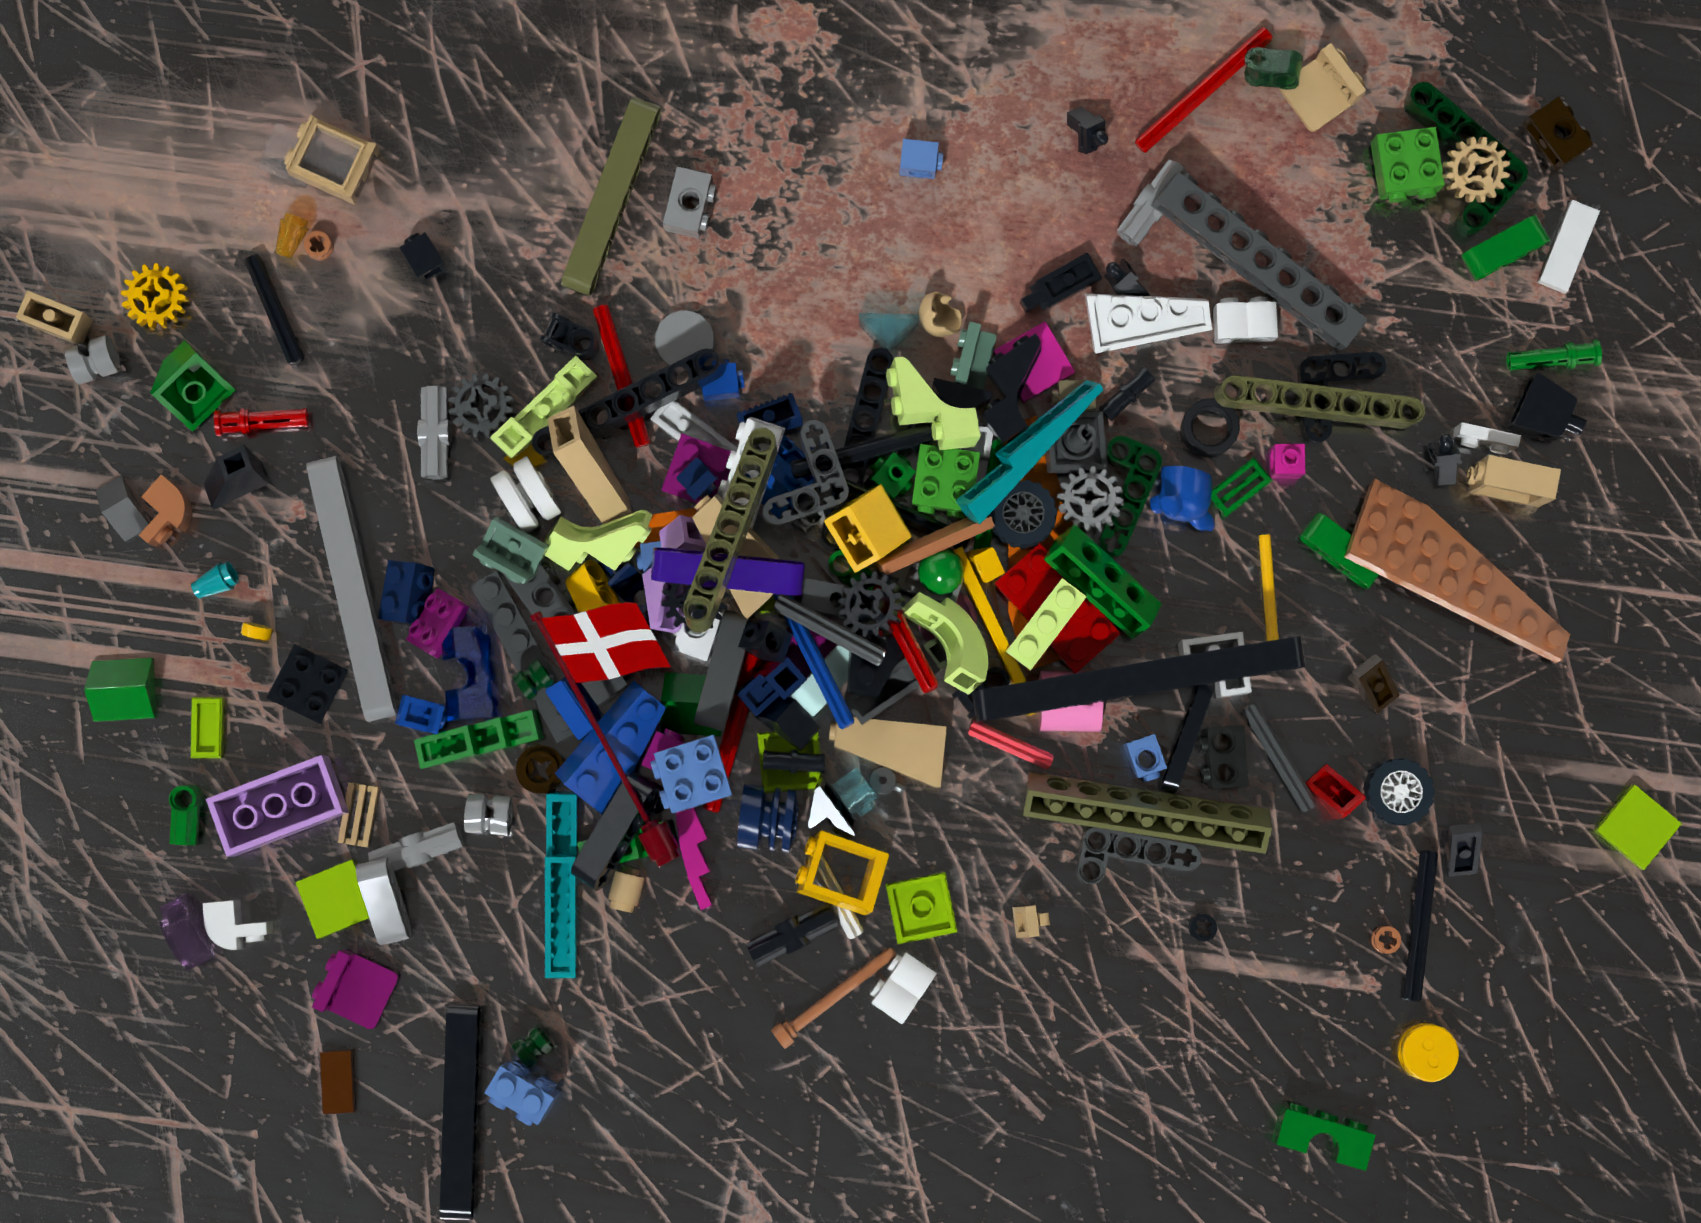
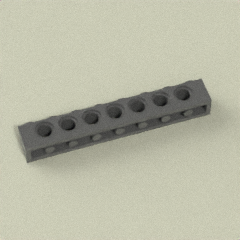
M1178 172L1170 179L1151 206L1276 302L1335 350L1340 351L1348 347L1368 320L1362 315L1363 312L1357 305L1351 302L1346 303L1338 296L1339 292L1329 284L1323 285L1319 282L1311 269L1304 265L1299 266L1291 260L1292 255L1287 250L1273 246L1268 242L1269 238L1264 232L1256 228L1254 230L1244 223L1245 219L1241 214L1234 210H1227L1221 205L1222 201L1219 197L1211 192H1204L1197 186L1198 182L1187 173L1181 174ZM1185 198H1190L1195 202V211H1189L1185 207ZM1209 216L1218 219L1220 224L1219 230H1214L1209 226ZM1232 235H1238L1243 240V247L1241 249L1233 245ZM1256 253H1261L1265 256V267H1261L1256 263ZM1280 271L1286 272L1289 275V285H1284L1280 282ZM1304 289L1312 293V304L1304 301L1302 296ZM1327 308H1331L1335 311V322H1331L1327 318Z

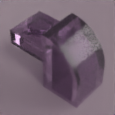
M188 893L160 906L163 920L159 924L163 936L174 956L187 971L215 957L211 939L204 927L198 922L194 901Z

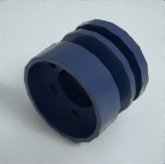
M744 784L737 847L758 849L761 838L764 836L768 837L769 851H774L776 838H783L782 852L789 853L797 831L799 807L796 799V790L788 789L787 802H780L781 788H776L772 801L766 800L764 786Z

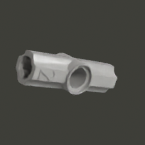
M1170 159L1164 164L1151 184L1148 183L1133 204L1134 208L1117 229L1116 233L1119 234L1121 239L1136 247L1141 243L1155 221L1158 222L1163 216L1151 206L1176 173L1190 174L1186 171L1185 167Z
M440 386L421 387V419L418 420L417 425L418 444L421 446V477L428 479L448 478V446L451 445L452 439L451 422L448 419V388Z
M453 822L428 832L420 831L398 839L399 842L372 850L368 853L369 861L389 858L394 871L405 867L409 869L430 862L436 856L464 847L463 837L457 823Z

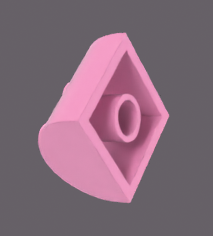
M1040 670V679L1074 673L1072 671ZM1103 702L1039 712V731L1100 732L1103 721Z

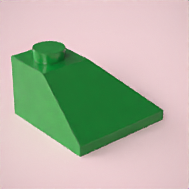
M184 340L163 360L150 393L193 432L235 389L205 358Z

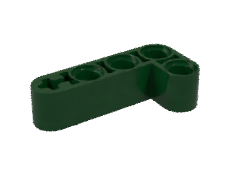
M1122 435L1110 440L1106 446V453L1109 464L1127 472L1121 486L1123 493L1117 496L1123 498L1124 505L1117 506L1116 508L1119 511L1128 512L1131 522L1128 525H1121L1116 520V516L1112 515L1113 525L1109 526L1105 523L1097 545L1113 559L1118 558L1126 549L1162 465V457L1157 450ZM1116 444L1124 446L1127 451L1126 457L1117 458L1114 456L1112 446ZM1143 456L1150 457L1154 461V469H1143L1139 462L1140 458ZM1132 483L1140 485L1143 491L1142 496L1138 498L1132 497L1128 493V485ZM1115 531L1119 532L1120 534L1115 542V546L1119 547V549L1115 548L1112 552H1109L1107 550L1108 545L1104 541L1108 542L1113 537Z

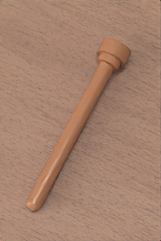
M887 948L790 1023L786 1021L784 1024L779 1023L773 1027L771 1032L782 1047L786 1049L794 1043L793 1039L798 1036L797 1032L893 960L896 956V951L893 948Z

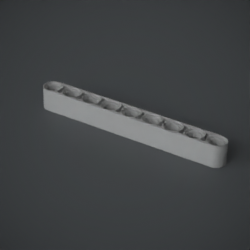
M333 456L306 463L307 473L364 717L367 722L395 716L398 713L397 703L338 456Z

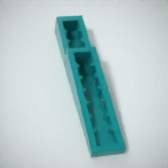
M1089 380L1084 381L995 453L1001 464L955 500L968 520L981 524L1104 390L1100 383Z
M550 791L546 794L545 978H576L578 878L571 874V868L578 856L579 796L573 791Z

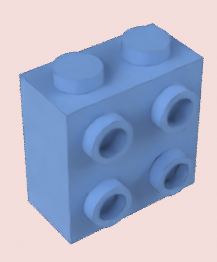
M714 735L653 753L655 760L650 762L655 779L661 778L664 790L659 792L664 809L670 808L672 814L733 796Z
M514 1060V1062L507 1061L499 1067L484 1094L490 1097L488 1101L502 1110L508 1107L517 1113L515 1117L524 1124L531 1126L535 1123L539 1125L546 1118L561 1092L555 1089L557 1084L543 1075L537 1078L530 1074L531 1068H528L524 1063L518 1060Z

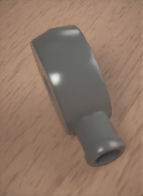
M883 766L873 769L868 778L871 790L879 795L889 794L893 790L903 793L906 784L897 781V776L893 770ZM881 777L886 778L885 784L879 782Z

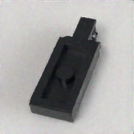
M1087 252L1036 280L1035 284L1030 286L1032 293L1022 298L1020 305L1025 313L1039 305L1042 311L1050 309L1101 281L1102 276Z

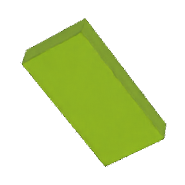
M192 697L191 758H224L225 698Z

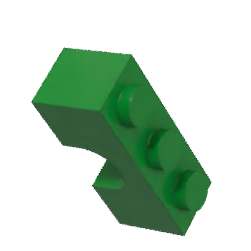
M1291 1103L1290 1108L1280 1107L1271 1140L1273 1143L1307 1153L1310 1140L1317 1134L1327 1133L1333 1141L1330 1159L1340 1164L1364 1171L1367 1170L1376 1136L1372 1132L1367 1131L1368 1125L1350 1120L1349 1125L1337 1122L1338 1116L1322 1111L1319 1116L1308 1113V1107Z

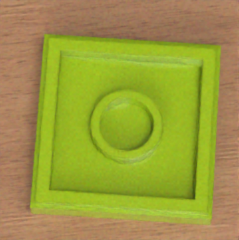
M775 732L757 733L762 786L765 787V794L774 793L776 788H781V792H788V789L796 791L815 789L818 779L822 777L820 772L797 771L796 774H790V770H763L764 750L791 752V750L798 749ZM818 732L801 752L798 750V753L820 754Z
M1632 784L1594 831L1640 870H1645L1682 823L1638 786Z
M354 859L295 882L317 939L369 919L357 881L356 862Z
M945 872L885 884L897 944L957 932Z

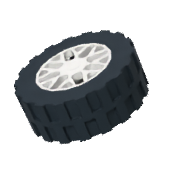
M1405 758L1386 760L1376 765L1373 771L1368 773L1366 784L1363 787L1366 797L1364 801L1367 802L1369 812H1372L1376 819L1384 821L1383 823L1394 826L1410 825L1421 820L1422 816L1427 815L1430 806L1434 802L1433 795L1435 794V789H1433L1432 784L1434 782L1432 777H1429L1427 774L1428 771L1419 766V763Z

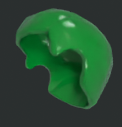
M947 548L920 560L918 567L920 583L929 592L944 595L953 592L963 580L964 566L962 559L952 549Z

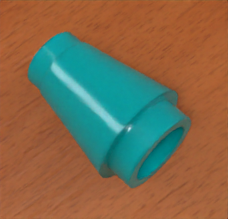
M219 562L196 581L192 582L191 588L195 596L201 599L233 590L235 585L239 583V576L230 562L224 564Z

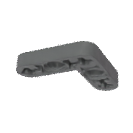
M809 420L799 432V439L815 483L769 499L762 509L763 518L769 525L780 526L842 504L848 497V485L828 429L819 420ZM809 427H813L814 431L820 430L821 435L817 438L820 447L826 444L827 448L819 449L814 454L811 453L810 449H815L816 445L813 438L807 439L806 434L810 431ZM826 455L831 459L832 468L829 471L823 472L816 467L815 461L818 456ZM830 484H833L835 488L842 490L838 495V500H835L833 496H828L822 499L825 505L820 506V498L815 489L819 488V493L822 494L830 489ZM806 493L812 496L814 505L810 510H803L798 506L797 498L800 494ZM791 498V507L796 515H791V509L784 511L781 514V519L778 520L775 515H769V511L773 508L772 504H776L778 508L787 506L789 503L786 499Z

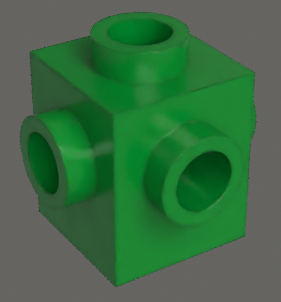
M892 452L886 457L881 455L874 461L870 467L873 472L863 484L870 490L882 484L890 499L893 500L898 494L904 495L912 486L913 482L910 479L916 471L910 467L911 463L906 457Z

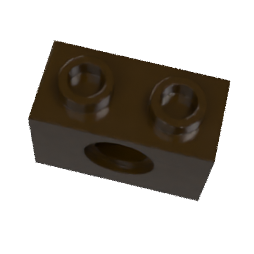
M1559 96L1530 115L1522 123V126L1556 172L1585 153L1593 145L1589 131L1584 126L1578 124L1573 117L1574 113L1570 105L1562 102ZM1554 127L1561 128L1565 133V138L1558 137L1555 134Z

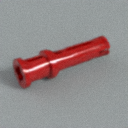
M241 408L239 412L222 413L221 410L214 411V427L217 437L223 436L224 433L242 432L243 435H249V433H252V430L309 426L307 408L250 412L246 408Z

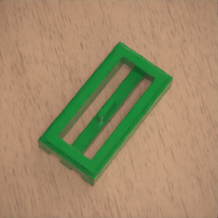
M1253 457L1212 490L1211 500L1216 509H1219L1221 515L1226 518L1273 480ZM1254 467L1256 471L1221 499L1218 498L1217 493L1249 468ZM1257 477H1262V482L1229 508H1226L1225 502Z

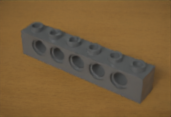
M541 564L535 577L526 584L515 583L509 580L505 573L501 572L531 614L541 611L542 618L559 616L562 613L577 614L573 608L575 603L569 591L566 589L561 592L555 582L559 580V577L550 565L544 568ZM544 589H551L554 594L553 600L548 604H540L538 600L539 593ZM628 674L611 680L582 683V685L597 706L602 707L627 689L629 684L626 679L630 676Z

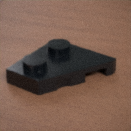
M872 634L871 639H867L886 650V656L879 666L849 651L848 694L875 697L879 695L903 655L894 636L883 635V638L879 639L875 634Z

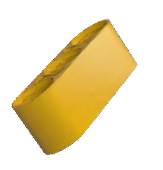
M592 560L585 561L565 579L566 587L579 613L609 604L620 603L614 590L608 585L609 580L598 563Z

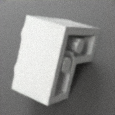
M1243 632L1186 639L1177 643L1179 656L1245 645ZM1250 677L1214 683L1216 698L1245 695L1252 692Z

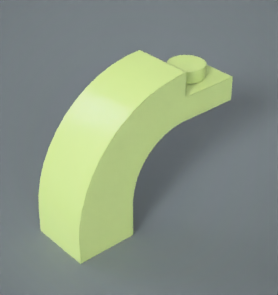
M921 592L903 606L906 610L902 613L906 619L931 632L942 644L947 657V667L943 681L968 695L986 681L988 671L986 644L977 625L964 609L948 597L939 603Z

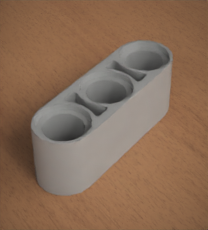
M383 858L357 864V881L378 944L385 945L410 939L411 925L390 859Z

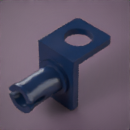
M598 561L603 571L611 578L608 581V585L625 602L635 603L634 595L637 591L644 589L642 575L630 563H627L625 566L620 564L614 571ZM647 603L638 605L642 613L648 612Z

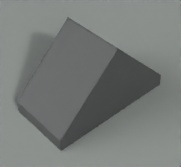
M122 475L95 490L101 513L124 542L137 537L150 523Z

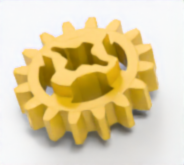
M158 263L154 264L153 270L146 264L142 265L143 272L140 274L133 270V281L124 280L129 289L121 291V295L128 298V300L121 303L125 309H131L127 314L128 317L132 320L137 318L136 323L142 327L148 323V327L152 330L156 329L157 323L163 328H168L167 321L169 319L177 323L176 313L185 314L186 312L181 307V304L189 302V298L182 295L183 292L188 290V287L185 284H179L183 278L178 273L173 275V270L168 266L162 270V266ZM164 279L169 281L173 288V291L165 289L166 283L164 282ZM157 292L160 293L159 297H154L153 301L150 300L151 296H156ZM137 302L144 304L146 314L139 309Z

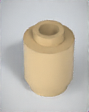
M622 866L621 872L615 871L608 898L611 900L610 908L633 913L634 907L639 904L645 879L639 876L640 870Z

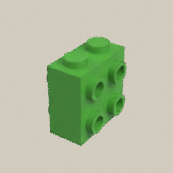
M1436 127L1377 134L1371 141L1379 200L1389 199L1390 203L1407 200L1408 196L1418 195L1419 199L1432 198L1445 185L1444 178L1442 177L1443 169Z
M920 444L911 507L917 508L918 512L925 515H934L935 511L946 512V517L964 519L965 514L955 500L976 484L980 452L959 449L939 450L938 446Z

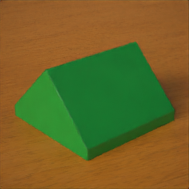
M154 658L92 661L84 691L94 722L156 718Z
M665 672L661 703L666 709L661 717V733H664L666 728L678 734L714 735L721 737L722 731L694 724L706 675Z

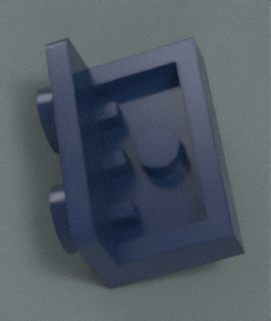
M388 560L378 619L412 624L417 620L425 608L424 605L427 598L431 595L435 572L434 567L414 562Z

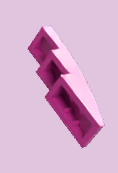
M695 808L676 813L680 850L687 876L699 907L703 910L713 905L701 879V876L711 872L698 844L709 839Z

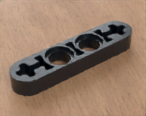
M1214 683L1196 686L1161 781L1160 789L1175 794L1178 790L1215 689Z

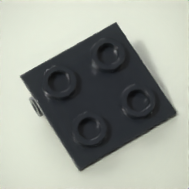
M293 644L266 698L321 724L348 670L301 646Z

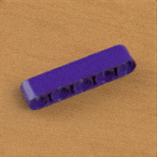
M664 547L653 548L651 580L692 585L704 551ZM718 553L712 559L721 562L726 560L728 555ZM739 555L726 589L802 595L805 563ZM707 581L702 586L716 587L717 583Z

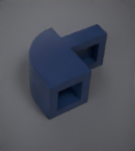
M786 656L784 663L766 661L754 670L756 674L744 683L735 694L757 717L776 698L781 697L785 700L807 679Z

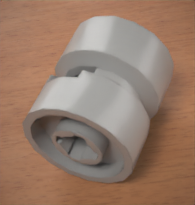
M108 335L91 339L88 346L79 343L65 348L68 368L78 385L96 380L97 374L106 377L121 371L117 351Z
M469 793L464 813L465 832L483 834L485 830H489L492 835L509 836L513 816V798L494 795L489 800L487 795ZM490 811H494L493 818H489Z

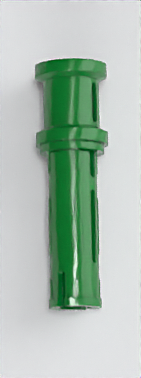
M1598 339L1585 344L1574 345L1573 342H1567L1563 347L1507 352L1506 354L1508 371L1564 365L1568 369H1573L1576 365L1583 364L1600 366L1602 362V348Z

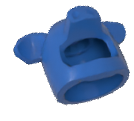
M1161 466V492L1159 495L1150 498L1152 511L1155 514L1163 513V515L1173 521L1190 522L1193 527L1200 531H1212L1215 528L1214 518L1207 512L1212 495L1211 475L1202 470L1186 466Z

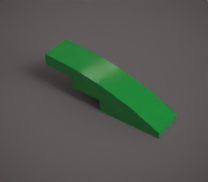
M537 709L414 739L420 769H425L544 738Z

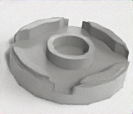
M679 310L669 314L660 322L655 332V346L659 357L669 366L701 349L713 350L714 333L710 323L702 315L693 311Z

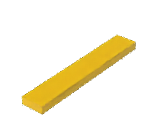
M961 546L953 550L963 561L964 586L1005 671L1009 675L1011 684L1027 682L1017 660L1006 652L1010 647L963 547ZM1036 713L1026 714V715L1030 717V716H1032V715H1034V714H1036Z

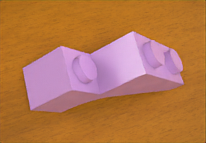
M680 515L659 531L661 547L705 551L707 546L692 517ZM651 567L642 574L650 629L676 633L681 629L682 623L675 627L673 623L676 617L666 618L665 614L670 608L661 606L662 601L668 600V596L661 593L662 589H670L671 585L667 582L651 580ZM681 584L677 588L675 595H681L686 588V584ZM676 608L678 613L684 617L683 608Z

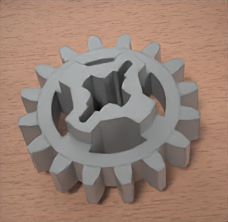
M1095 466L1091 467L1090 473H1085L1083 468H1079L1080 475L1078 477L1070 473L1068 476L1071 482L1069 484L1061 483L1065 493L1057 495L1058 500L1063 502L1058 508L1061 513H1067L1064 516L1066 523L1074 520L1073 525L1075 524L1079 528L1084 525L1086 533L1091 532L1092 526H1096L1098 531L1101 532L1103 530V523L1106 522L1109 526L1113 525L1112 515L1116 517L1121 516L1120 511L1116 507L1124 505L1123 498L1117 497L1123 493L1121 486H1116L1118 481L1115 476L1107 479L1108 472L1106 469L1097 474ZM1099 483L1106 486L1110 491V494L1101 491L1099 489ZM1090 495H1095L1096 499H1093L1091 504L1088 505L1085 500H1089ZM1072 506L1081 508L1083 517L1075 513ZM1105 510V512L1097 516L1101 511Z

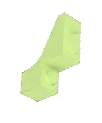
M895 357L890 369H887L886 378L888 386L893 388L894 397L891 399V408L893 415L898 417L899 425L932 422V437L934 440H938L939 450L975 447L981 436L976 408H957L944 403L937 397L907 358Z
M639 510L596 527L579 526L560 516L543 541V543L549 545L545 556L570 571L576 562L581 564L587 555L590 554L615 571L621 562L627 564L636 551L634 548L637 542L643 543L652 530L648 525L653 515L646 510Z

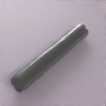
M781 594L774 604V610L876 666H879L886 656L885 649L786 595Z
M1252 703L1243 709L1244 716L1299 808L1303 812L1311 810L1317 805V802L1257 703Z

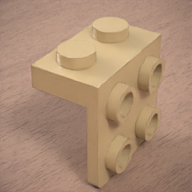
M1332 43L1321 49L1315 60L1284 80L1279 86L1281 94L1311 132L1317 131L1356 104L1362 98L1366 89L1364 88L1365 83L1362 77L1357 72H1352L1347 65L1345 54L1339 48L1335 49Z

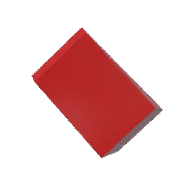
M1328 764L1322 767L1305 783L1310 792L1335 819H1344L1366 799L1363 793Z

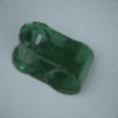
M1252 48L1245 55V80L1249 85L1255 87H1273L1284 90L1295 89L1300 81L1303 56L1299 52L1290 49ZM1258 55L1261 56L1260 62H1258ZM1255 72H1258V79L1255 78Z

